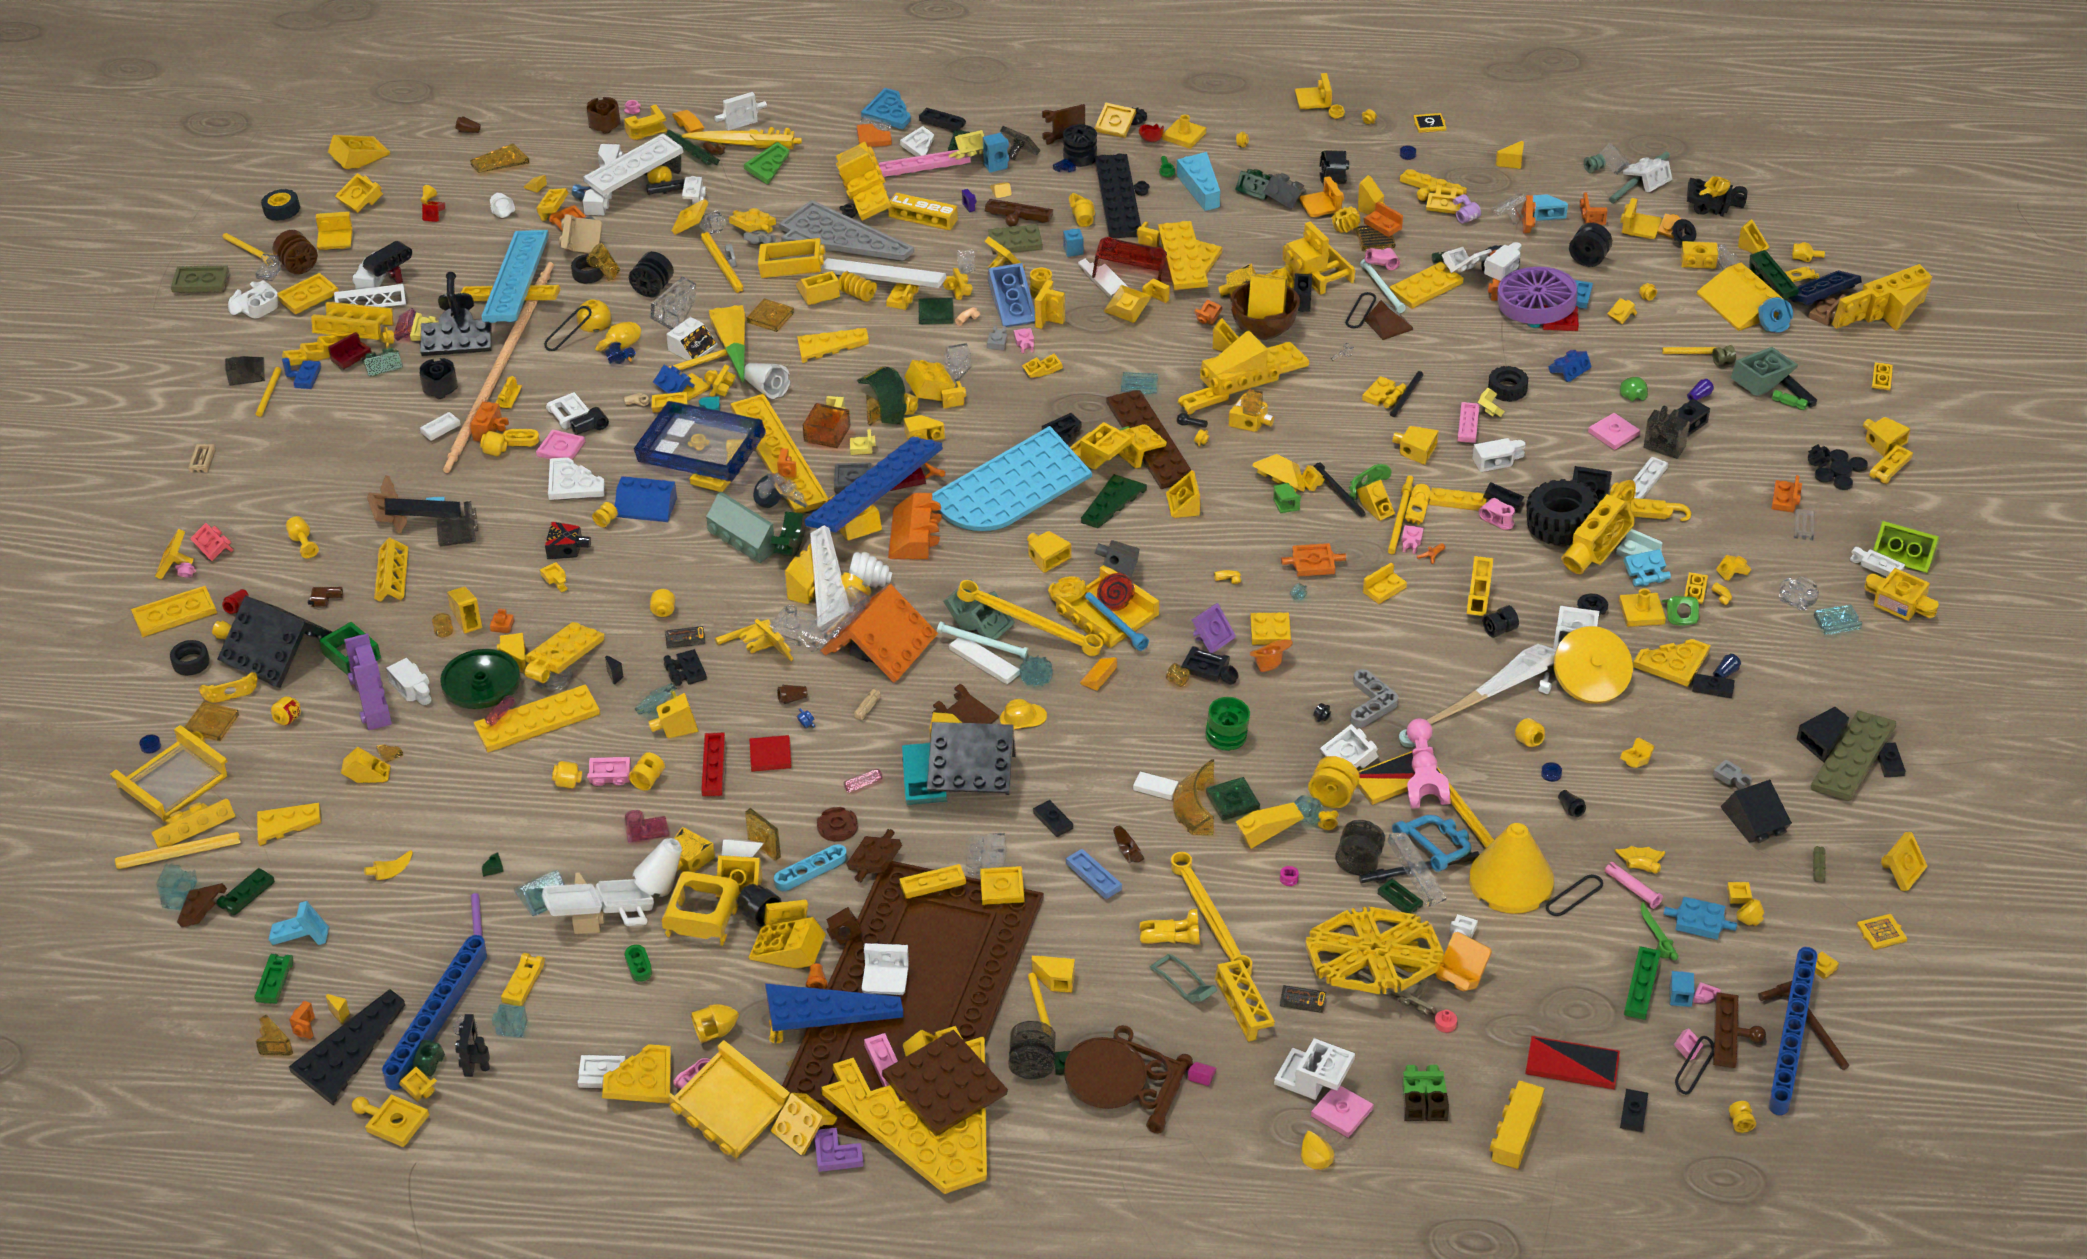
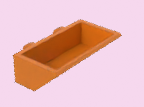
M913 493L893 508L888 558L929 559L930 547L936 546L940 541V537L931 536V533L939 532L937 525L942 519L941 514L933 513V511L941 510L942 507L939 502L933 500L932 493Z

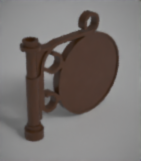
M1125 1025L1115 1028L1113 1038L1096 1037L1076 1045L1068 1054L1064 1068L1066 1084L1074 1096L1090 1106L1103 1109L1123 1107L1138 1099L1143 1108L1149 1110L1155 1108L1154 1114L1149 1117L1146 1123L1147 1129L1156 1134L1162 1133L1166 1125L1165 1117L1180 1087L1182 1077L1185 1071L1189 1070L1193 1065L1192 1057L1188 1054H1181L1175 1060L1164 1056L1160 1052L1132 1042L1133 1030ZM1118 1034H1128V1040L1119 1037ZM1139 1053L1153 1057L1157 1060H1152L1147 1065H1145V1062ZM1161 1063H1163L1167 1071L1155 1073L1151 1068L1161 1067ZM1147 1075L1153 1080L1165 1079L1157 1098V1091L1150 1088L1144 1089ZM1151 1096L1156 1098V1100L1147 1102L1144 1100V1097Z

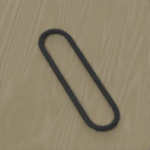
M1364 292L1359 296L1345 323L1348 327L1358 328L1363 324L1377 297L1375 294ZM1372 295L1374 299L1360 324L1350 325L1348 321L1362 296Z
M588 306L577 308L545 340L544 346L546 350H557L590 318L591 309ZM586 308L589 310V315L557 347L553 349L547 347V342L580 309Z
M1593 874L1585 876L1551 899L1546 904V911L1553 916L1565 914L1603 887V880ZM1596 878L1600 881V885L1562 912L1554 913L1550 911L1549 905L1586 879Z
M1701 1036L1676 1076L1675 1085L1682 1094L1687 1095L1692 1092L1713 1056L1714 1043L1708 1036ZM1706 1039L1711 1044V1053L1690 1089L1683 1091L1679 1086L1678 1080L1700 1042Z

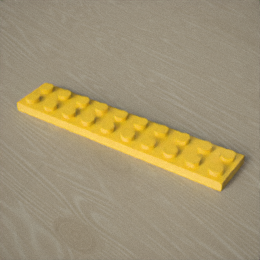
M761 394L730 403L732 412L770 475L778 477L783 482V496L792 511L804 513L823 506L824 500L829 498L765 395ZM781 448L788 449L792 461L796 462V478L778 476L777 462Z

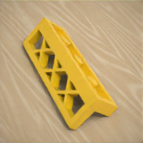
M390 537L381 545L378 553L374 599L379 602L387 594L399 600L404 598L408 546ZM395 548L401 550L402 554H399ZM394 560H397V561H398V563L400 564L399 567H398L397 564L394 562ZM393 572H395V573L397 574V576L399 577V579H396V577L394 576ZM391 585H394L398 591L392 589Z
M1241 959L1217 964L1215 981L1247 1041H1254L1259 1029L1273 1027L1275 1021ZM1238 968L1241 973L1238 976L1231 973L1229 969ZM1238 984L1247 985L1249 987L1248 991L1240 989ZM1247 998L1256 1001L1257 1006L1247 1004ZM1255 1015H1261L1265 1017L1266 1020L1257 1022L1255 1019Z

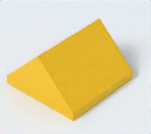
M1191 470L1166 492L1170 513L1173 518L1200 516V492L1195 472Z
M718 855L717 876L735 880L739 885L740 894L743 888L749 884L761 886V860L757 857Z

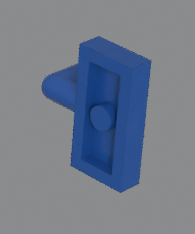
M283 358L285 375L295 378L293 382L294 388L312 389L320 372L321 362L303 361L299 371L291 370L289 358Z

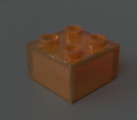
M815 403L802 425L804 442L838 449L851 427L850 411L848 409Z

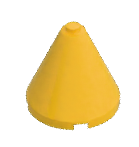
M1512 823L1473 861L1470 868L1469 884L1475 897L1478 900L1482 898L1488 902L1489 908L1504 913L1519 914L1539 908L1540 903L1544 900L1548 901L1553 892L1554 874L1528 828L1521 823Z

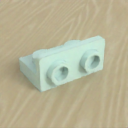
M1631 529L1627 533L1626 539L1617 548L1616 554L1625 558L1626 556L1657 549L1662 550L1663 543Z

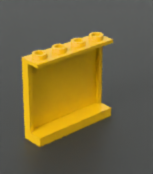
M1103 565L1100 567V577L1086 585V592L1083 596L1070 602H1066L1057 596L1056 611L1074 625L1083 629L1087 634L1098 635L1103 640L1104 645L1112 648L1128 636L1085 598L1086 593L1090 592L1101 601L1099 591L1103 582L1110 576L1120 575L1113 569ZM1115 576L1103 584L1101 597L1109 604L1119 603L1126 594L1125 588L1122 585L1116 584L1110 588L1109 595L1116 597L1118 593H1113V591L1118 589L1120 596L1117 599L1109 598L1107 589L1112 583L1121 582L1127 587L1128 593L1122 603L1116 606L1103 604L1133 631L1138 630L1159 615V600L1128 579Z
M723 1040L718 1045V1053L675 1096L671 1093L668 1096L669 1107L675 1114L684 1116L691 1127L700 1129L708 1141L716 1142L724 1154L732 1155L736 1159L781 1113L790 1096V1092Z

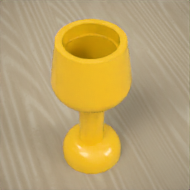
M300 516L290 518L286 522V529L291 540L301 542V556L309 559L317 555L319 547L316 543L307 539L310 534L309 525Z

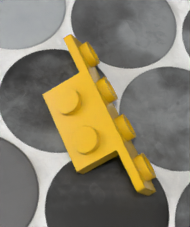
M227 798L210 806L199 802L189 806L187 811H178L171 814L170 818L165 820L167 825L152 831L151 834L157 848L172 846L234 818L235 813Z

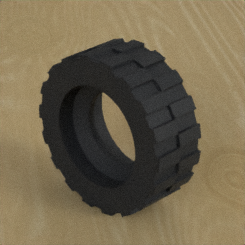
M1501 366L1491 371L1488 388L1497 393L1495 398L1498 400L1517 401L1527 394L1529 378L1522 369ZM1508 381L1513 382L1517 385L1506 386L1500 384V382Z

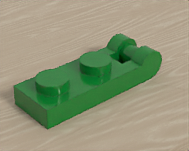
M270 954L254 996L256 1002L277 1004L289 969L293 966V955L282 957L278 954Z

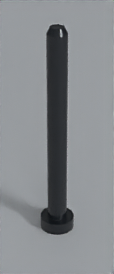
M1321 462L1313 466L1323 475L1322 478L1325 479L1331 488L1360 517L1366 515L1364 509L1325 471V466Z

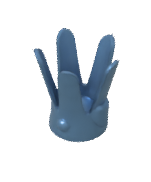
M575 184L571 189L572 196L583 200L585 196L584 190H589L592 187Z

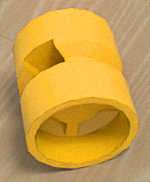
M1040 267L1030 272V294L1032 298L1035 299L1046 280L1052 281V272L1049 269Z
M646 752L628 775L629 780L636 788L647 791L651 789L657 778L662 774L665 764L656 754Z

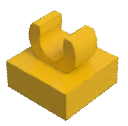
M1307 465L1302 474L1304 486L1309 491H1315L1317 486H1322L1325 480L1322 478L1323 475L1311 465Z

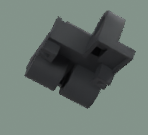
M1690 177L1687 202L1694 204V211L1697 214L1704 215L1710 209L1715 210V215L1720 213V216L1723 217L1724 213L1728 212L1730 205L1744 208L1748 193L1745 187L1736 186L1733 189V185L1730 184V188L1725 194L1713 198L1710 194L1699 195L1702 190L1707 188L1704 186L1706 182Z

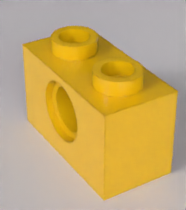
M1682 241L1681 267L1716 269L1718 259L1717 243Z

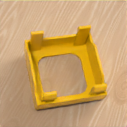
M688 871L682 872L662 918V928L666 929V936L670 937L673 930L678 935L708 939L711 936L718 937L720 939V946H723L727 937L725 929L731 913L735 915L738 909V883L726 877ZM684 886H689L698 892L721 895L716 910L710 914L682 911L676 907L678 901V904L683 906L685 901Z

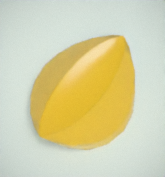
M1307 1131L1301 1147L1303 1163L1312 1169L1321 1170L1329 1167L1334 1161V1150L1322 1137Z

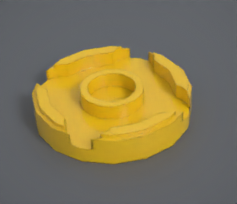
M1075 576L1061 578L1058 580V583H1052L1048 588L1049 597L1055 602L1057 596L1066 602H1070L1080 598L1086 592L1085 581H1081L1079 577Z

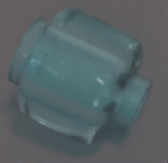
M1301 795L1294 801L1304 816V819L1300 820V822L1314 824L1320 820L1318 814L1324 810L1319 799Z

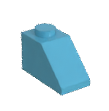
M1548 194L1532 195L1533 202H1536L1535 212H1533L1535 221L1567 218V202Z

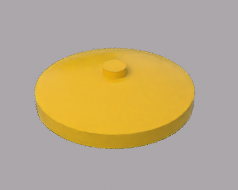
M1586 626L1573 630L1559 643L1554 655V671L1558 682L1569 695L1585 703L1601 704L1615 699L1626 689L1632 677L1633 662L1626 644L1616 634L1601 627Z

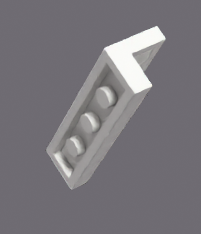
M403 284L334 292L336 303L350 301V304H356L357 300L367 299L368 302L365 306L386 308L406 305V293ZM401 295L402 301L394 302L390 297ZM378 297L386 298L382 304H377L373 301L374 298Z

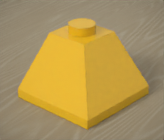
M1121 285L1104 309V312L1135 323L1151 299V295Z

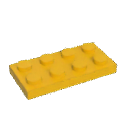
M1439 262L1390 286L1389 289L1398 300L1412 309L1463 284L1464 278L1456 272L1451 273L1444 263Z

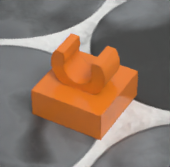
M498 609V613L494 614L491 621L490 631L509 633L514 622V615L507 614L506 609Z

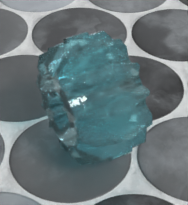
M1039 655L1024 659L1020 667L1022 681L1026 682V685L1033 684L1034 687L1049 683L1053 675L1051 661H1048L1046 657L1040 658Z

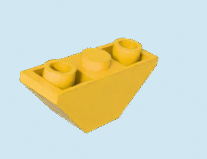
M1275 454L1254 462L1252 465L1258 469L1257 473L1265 477L1267 475L1272 476L1271 480L1278 484H1282V482L1289 483L1295 492L1297 489L1303 492L1305 490L1299 464L1283 456Z

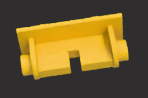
M514 376L506 379V383L495 402L501 408L511 409L522 388V385H517Z

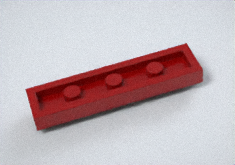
M725 732L705 733L702 796H722Z

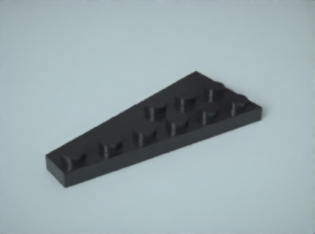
M389 989L289 1066L290 1072L326 1101L334 1105L341 1090H345L351 1076L358 1072L373 1051L374 1044L384 1036V1030L389 1024L394 1022L404 1008V999Z

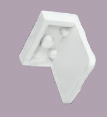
M1464 247L1445 252L1442 254V257L1451 273L1456 271L1461 273L1466 269L1474 268L1476 266L1475 263L1486 260L1489 257L1488 255L1492 253V250L1488 249L1478 252L1469 257Z
M865 943V969L862 992L867 994L903 995L906 990L909 967L908 945Z

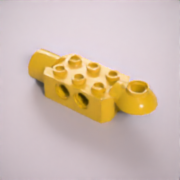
M1633 480L1614 483L1611 487L1610 495L1607 494L1592 513L1587 516L1581 526L1576 529L1573 535V544L1561 557L1563 564L1575 574H1582L1592 562L1601 565L1634 526L1635 518L1630 508L1636 493V484Z

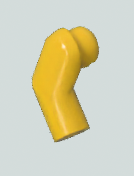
M1222 570L1214 572L1215 581L1231 579L1233 584L1241 582V573L1239 571Z
M1717 582L1714 583L1711 590L1721 596L1719 597L1720 603L1728 605L1729 601L1732 600L1730 590Z

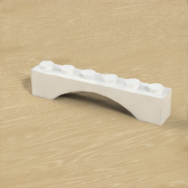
M600 145L598 151L600 167L624 155L620 145ZM593 188L587 190L583 199L584 214L605 215L606 209L609 208V199H612V192L603 196Z

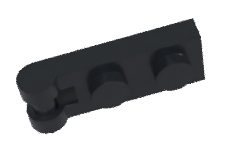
M927 107L919 115V121L949 129L954 134H957L966 124V120L962 117Z

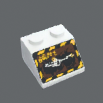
M689 317L666 334L668 351L686 360L704 356L718 347L717 342L705 325L692 317Z

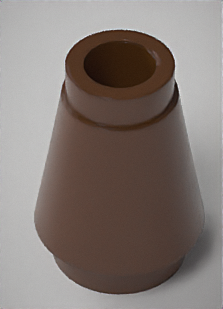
M462 116L457 118L455 128L459 132L479 133L481 124Z
M783 684L782 687L777 689L779 702H784V704L807 698L808 695L806 686Z

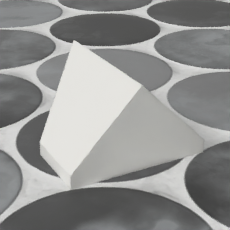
M723 839L722 855L753 857L764 843L750 840Z

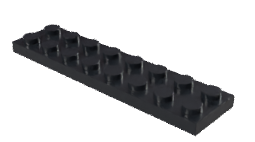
M1127 154L1095 156L1096 172L1109 239L1138 237L1137 230L1141 223Z

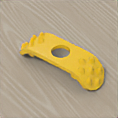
M1809 266L1785 272L1792 282L1807 278H1819V273L1815 274L1814 269L1811 270ZM1798 273L1801 274V276L1796 277L1792 274Z
M1420 483L1414 486L1405 515L1407 522L1412 521V524L1416 522L1417 525L1423 524L1431 494L1428 485ZM1417 506L1421 508L1422 511L1415 512L1414 510H1412V507Z
M251 672L240 680L217 686L201 685L199 692L205 700L212 703L245 696L252 693L257 687V674ZM229 687L236 689L232 694L225 693V690Z

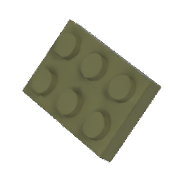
M1030 224L1027 226L988 229L989 237L1011 253L1043 250L1038 225Z
M177 266L171 290L172 292L179 293L223 292L229 268L228 266Z

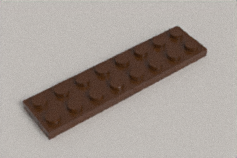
M1140 389L1106 397L1107 405L1122 428L1127 426L1132 428L1145 424L1167 442L1164 447L1145 451L1142 459L1160 489L1174 486L1191 471V468Z

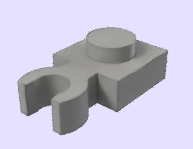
M756 230L745 232L744 240H748L752 244H759L760 242L767 244L775 242L776 235Z
M994 325L993 333H989L987 349L1005 350L1007 342L1006 326H1003L1002 330H998L997 325Z
M1724 760L1713 771L1714 777L1729 786L1735 783L1736 787L1740 790L1746 787V783L1751 785L1752 782L1751 776L1742 774L1743 769L1728 760Z

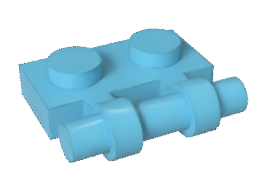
M1660 549L1626 556L1623 559L1629 577L1637 575V578L1633 579L1634 586H1648L1649 583H1661L1671 578L1669 571H1661L1667 565ZM1653 572V575L1647 576L1645 573Z

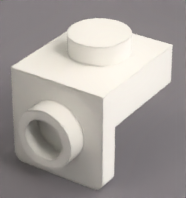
M1457 914L1455 921H1452L1450 924L1449 938L1452 937L1454 932H1460L1472 938L1477 928L1478 920Z

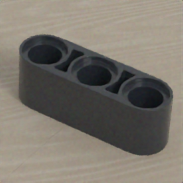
M394 241L366 257L363 261V268L374 276L379 277L408 261L412 256V249L400 241Z

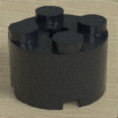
M1323 150L1321 152L1319 167L1322 172H1319L1321 183H1324L1325 177L1330 176L1337 184H1346V170H1349V160H1346V151Z
M440 358V361L430 359L420 366L419 374L422 390L427 395L434 396L436 399H443L458 388L455 367L452 361L445 358Z

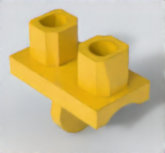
M953 268V276H947L942 283L946 290L953 291L956 300H961L963 295L970 296L973 289L971 284H967V274H960L958 268Z
M725 364L719 374L716 370L706 372L704 375L706 383L713 386L709 396L715 397L716 393L724 397L727 395L730 386L733 385L736 375L728 372L730 366Z

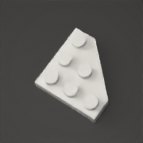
M570 458L550 459L549 500L604 496L605 483L602 477L592 475L590 470L582 465L577 466Z

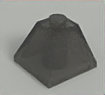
M241 356L225 359V370L229 386L265 381L264 357Z

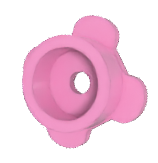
M629 100L625 104L626 109L624 112L629 114L639 113L641 105L636 100Z
M180 563V565L175 566L177 568V575L180 577L189 578L196 572L194 566L190 563Z

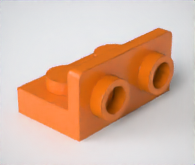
M1377 202L1375 211L1364 217V224L1390 237L1402 229L1403 215L1381 202Z
M1796 475L1795 483L1775 481L1771 509L1794 513L1795 505L1799 506L1801 497L1799 494H1801L1802 483L1799 482V475Z

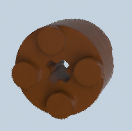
M603 97L602 100L594 98L587 103L590 129L602 131V133H610L612 129L621 124L619 106L615 99L611 97Z

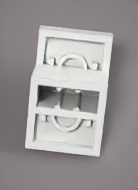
M1560 606L1553 649H1557L1563 638L1573 630L1586 626L1597 627L1599 611Z
M1314 1038L1306 1052L1295 1048L1291 1049L1275 1077L1274 1085L1316 1100L1323 1086L1336 1091L1339 1089L1355 1060V1053Z

